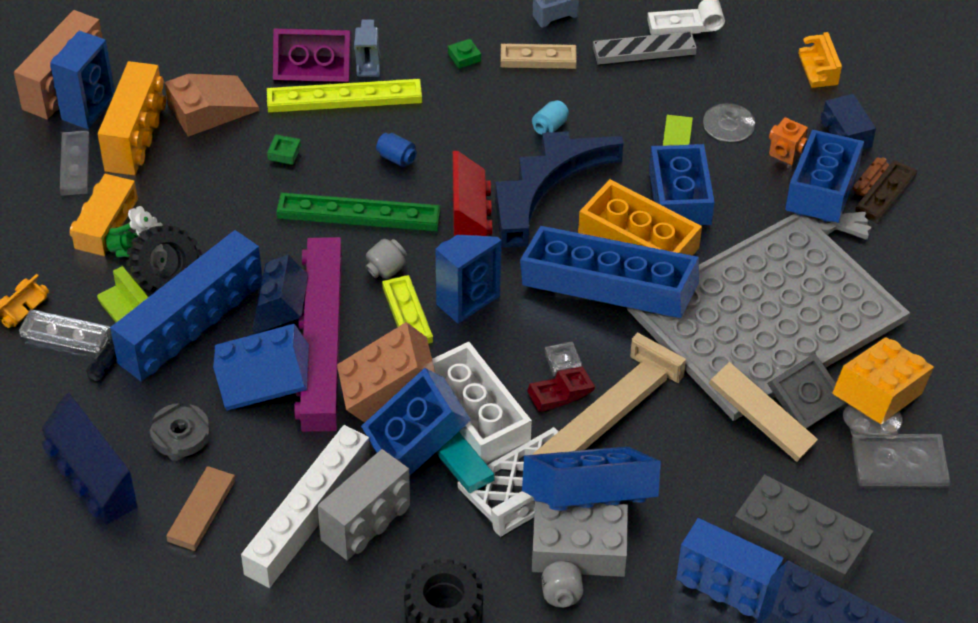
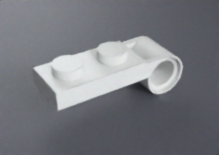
M703 0L700 2L698 9L648 12L647 18L651 35L691 31L692 34L716 31L722 28L725 23L719 0Z

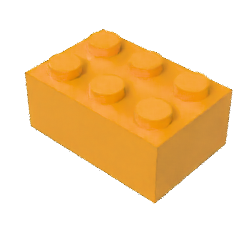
M885 337L843 366L832 394L879 424H882L923 393L934 366L927 363L923 357L901 347L897 341Z

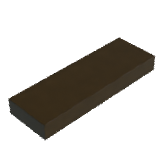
M893 160L857 204L855 212H866L865 218L879 224L916 178L917 170Z

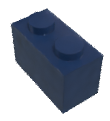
M854 94L825 101L824 110L821 113V121L831 134L864 141L863 149L873 146L876 127Z

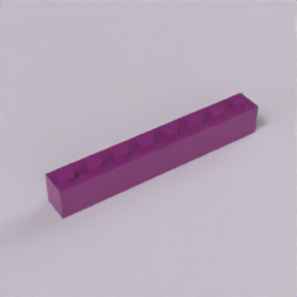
M341 237L308 238L307 249H302V266H306L304 271L308 274L303 303L304 312H302L301 318H299V329H304L302 335L309 344L307 390L296 393V397H301L300 402H295V420H301L302 432L337 431L339 377L337 364H339L342 274Z

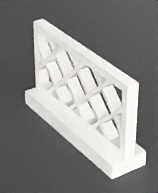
M554 427L487 465L494 475L500 469L511 470L510 477L494 476L495 481L487 484L485 491L475 490L471 493H468L462 484L457 482L458 489L493 523V530L500 537L534 518L535 501L533 497L523 491L512 493L513 485L522 486L523 477H515L517 470H523L524 462H519V459L524 455H533L536 450L559 431ZM492 484L508 485L507 492L491 491ZM489 500L504 501L494 508L488 506Z

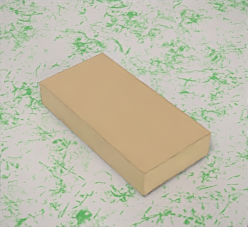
M637 332L632 338L630 357L640 363L645 360L667 372V378L679 383L684 377L686 359Z

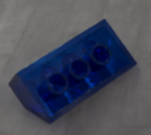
M70 393L64 395L42 427L45 438L42 441V445L49 457L55 456L58 460L56 463L64 477L69 475L73 480L71 483L79 497L84 495L88 500L86 503L94 517L100 516L107 525L138 507L131 472Z

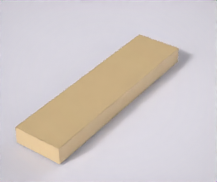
M730 362L710 380L709 385L796 462L817 442L818 439Z

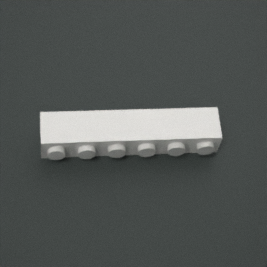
M346 425L342 426L242 552L241 558L245 576L268 588L273 585L318 527V504L370 459L368 436Z

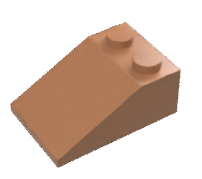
M186 74L164 82L167 104L188 137L259 111V106L238 76Z

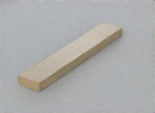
M644 360L536 450L533 455L585 450L667 380V372Z

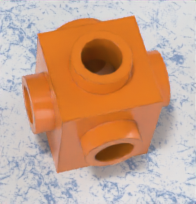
M784 117L778 126L774 125L770 131L769 140H771L769 155L793 165L800 154L803 153L808 141L806 138L808 127Z

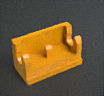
M824 32L823 35L804 38L805 44L814 43L811 47L799 48L798 52L811 88L838 85L842 65L829 33Z

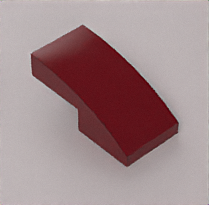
M581 366L559 370L555 379L530 383L527 392L538 411L542 412L569 404L594 391L595 385L584 367Z

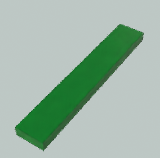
M281 193L276 213L277 219L438 231L441 205Z

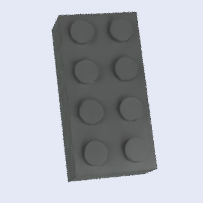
M764 474L734 516L732 534L783 557V565L789 560L844 589L868 553L873 530Z

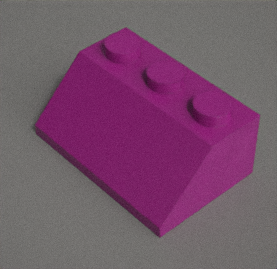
M274 29L273 80L349 82L352 60V32L350 30Z

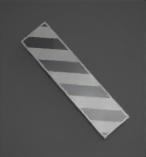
M691 31L593 41V50L599 65L695 55L696 45Z

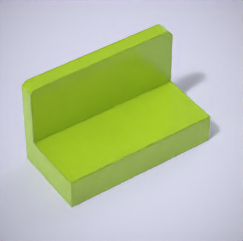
M123 266L113 270L116 286L97 295L98 301L115 322H118L148 298Z

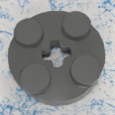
M180 403L171 404L160 409L152 419L153 424L150 428L152 444L160 453L168 455L171 460L178 461L185 456L192 455L201 450L210 441L208 417L202 409L190 404L189 408L181 407ZM177 427L180 429L187 428L183 433H175V428Z

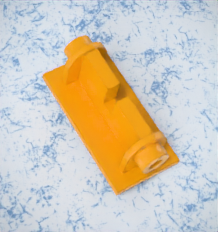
M38 274L34 275L30 280L27 278L22 280L15 288L16 292L12 296L8 297L6 295L0 300V317L3 318L1 321L7 328L15 327L29 314V311L23 306L24 304L33 311L47 299L49 290L45 285L41 284L39 286L36 283Z

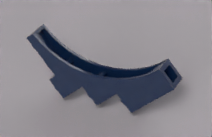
M569 131L542 133V156L519 157V180L496 182L495 202L501 248L528 246L529 224L532 215L542 198L559 182L577 172L594 166L622 162L624 144L622 136L570 139Z

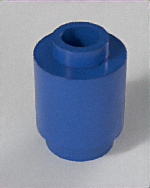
M394 133L382 134L376 145V150L380 153L381 157L401 167L412 164L417 155L414 143Z

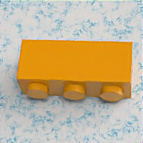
M104 174L101 181L94 186L93 194L89 201L83 204L77 221L71 224L70 236L73 239L75 249L101 256L106 255L109 250L106 244V236L110 232L109 230L123 226L128 217L129 210L133 209L138 200L134 180Z

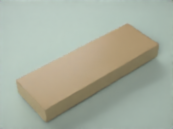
M501 44V67L576 69V45Z

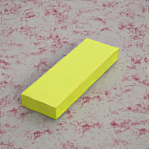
M407 275L382 281L383 290L397 327L407 322L427 337L428 344L433 343V335L410 276Z

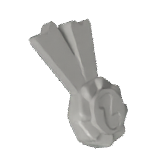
M866 212L843 213L839 223L833 221L826 222L820 218L807 216L827 235L838 229L863 239H868L871 227L867 225L868 219L865 218Z

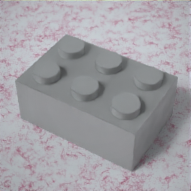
M383 449L376 453L318 504L321 541L347 561L355 553H361L376 534L383 533L397 515H403L409 508V468Z
M535 501L532 572H543L548 565L556 561H567L575 564L580 569L581 575L625 577L628 505L594 503V507L591 508L571 505L568 506L567 510H552L548 504Z

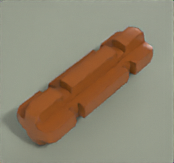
M877 157L853 185L856 196H865L888 168L889 164L886 162V158Z

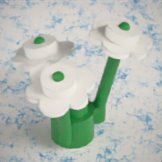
M141 206L129 210L130 223L121 227L111 228L106 236L107 248L112 253L116 252L117 258L129 257L127 255L128 248L132 247L133 244L131 242L134 238L140 236V232L148 230L150 227L163 226L161 222L157 223L156 217H152L147 211L145 212ZM129 229H133V230H136V232H135V233H132L131 231H128V230H129ZM162 244L156 246L150 256V265L155 274L158 271H162L167 262V252L163 249Z

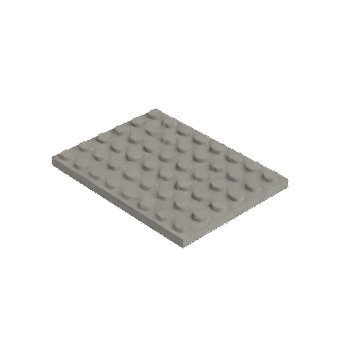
M795 213L699 264V284L682 318L627 308L661 346L686 359L685 371L733 421L743 416V414L709 385L710 380L728 362L733 364L772 399L776 396L767 383L812 354L816 353L826 368L908 321L910 312L812 220L806 215L802 216Z

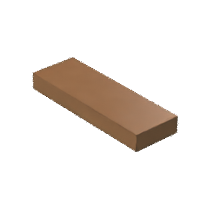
M207 466L166 535L167 542L195 551L235 483V476Z

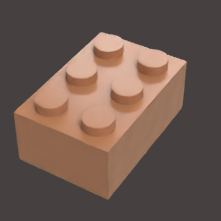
M407 322L337 364L346 410L363 422H366L424 368L435 373L427 337Z

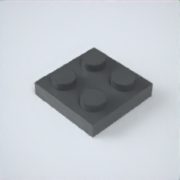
M816 353L767 383L784 410L804 428H808L846 403L832 394L836 383Z

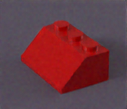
M453 151L454 236H492V220H487V216H491V200H486V196H491V180H485L484 168L461 152Z

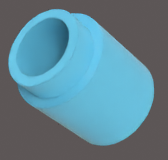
M561 101L549 102L532 118L535 131L541 135L542 133L555 132L567 121L569 110Z

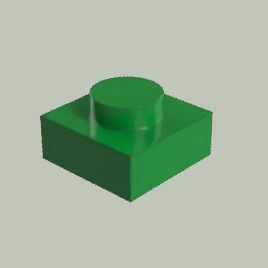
M471 39L448 46V54L458 69L481 62V53Z
M275 134L267 152L268 160L293 165L301 148V140Z

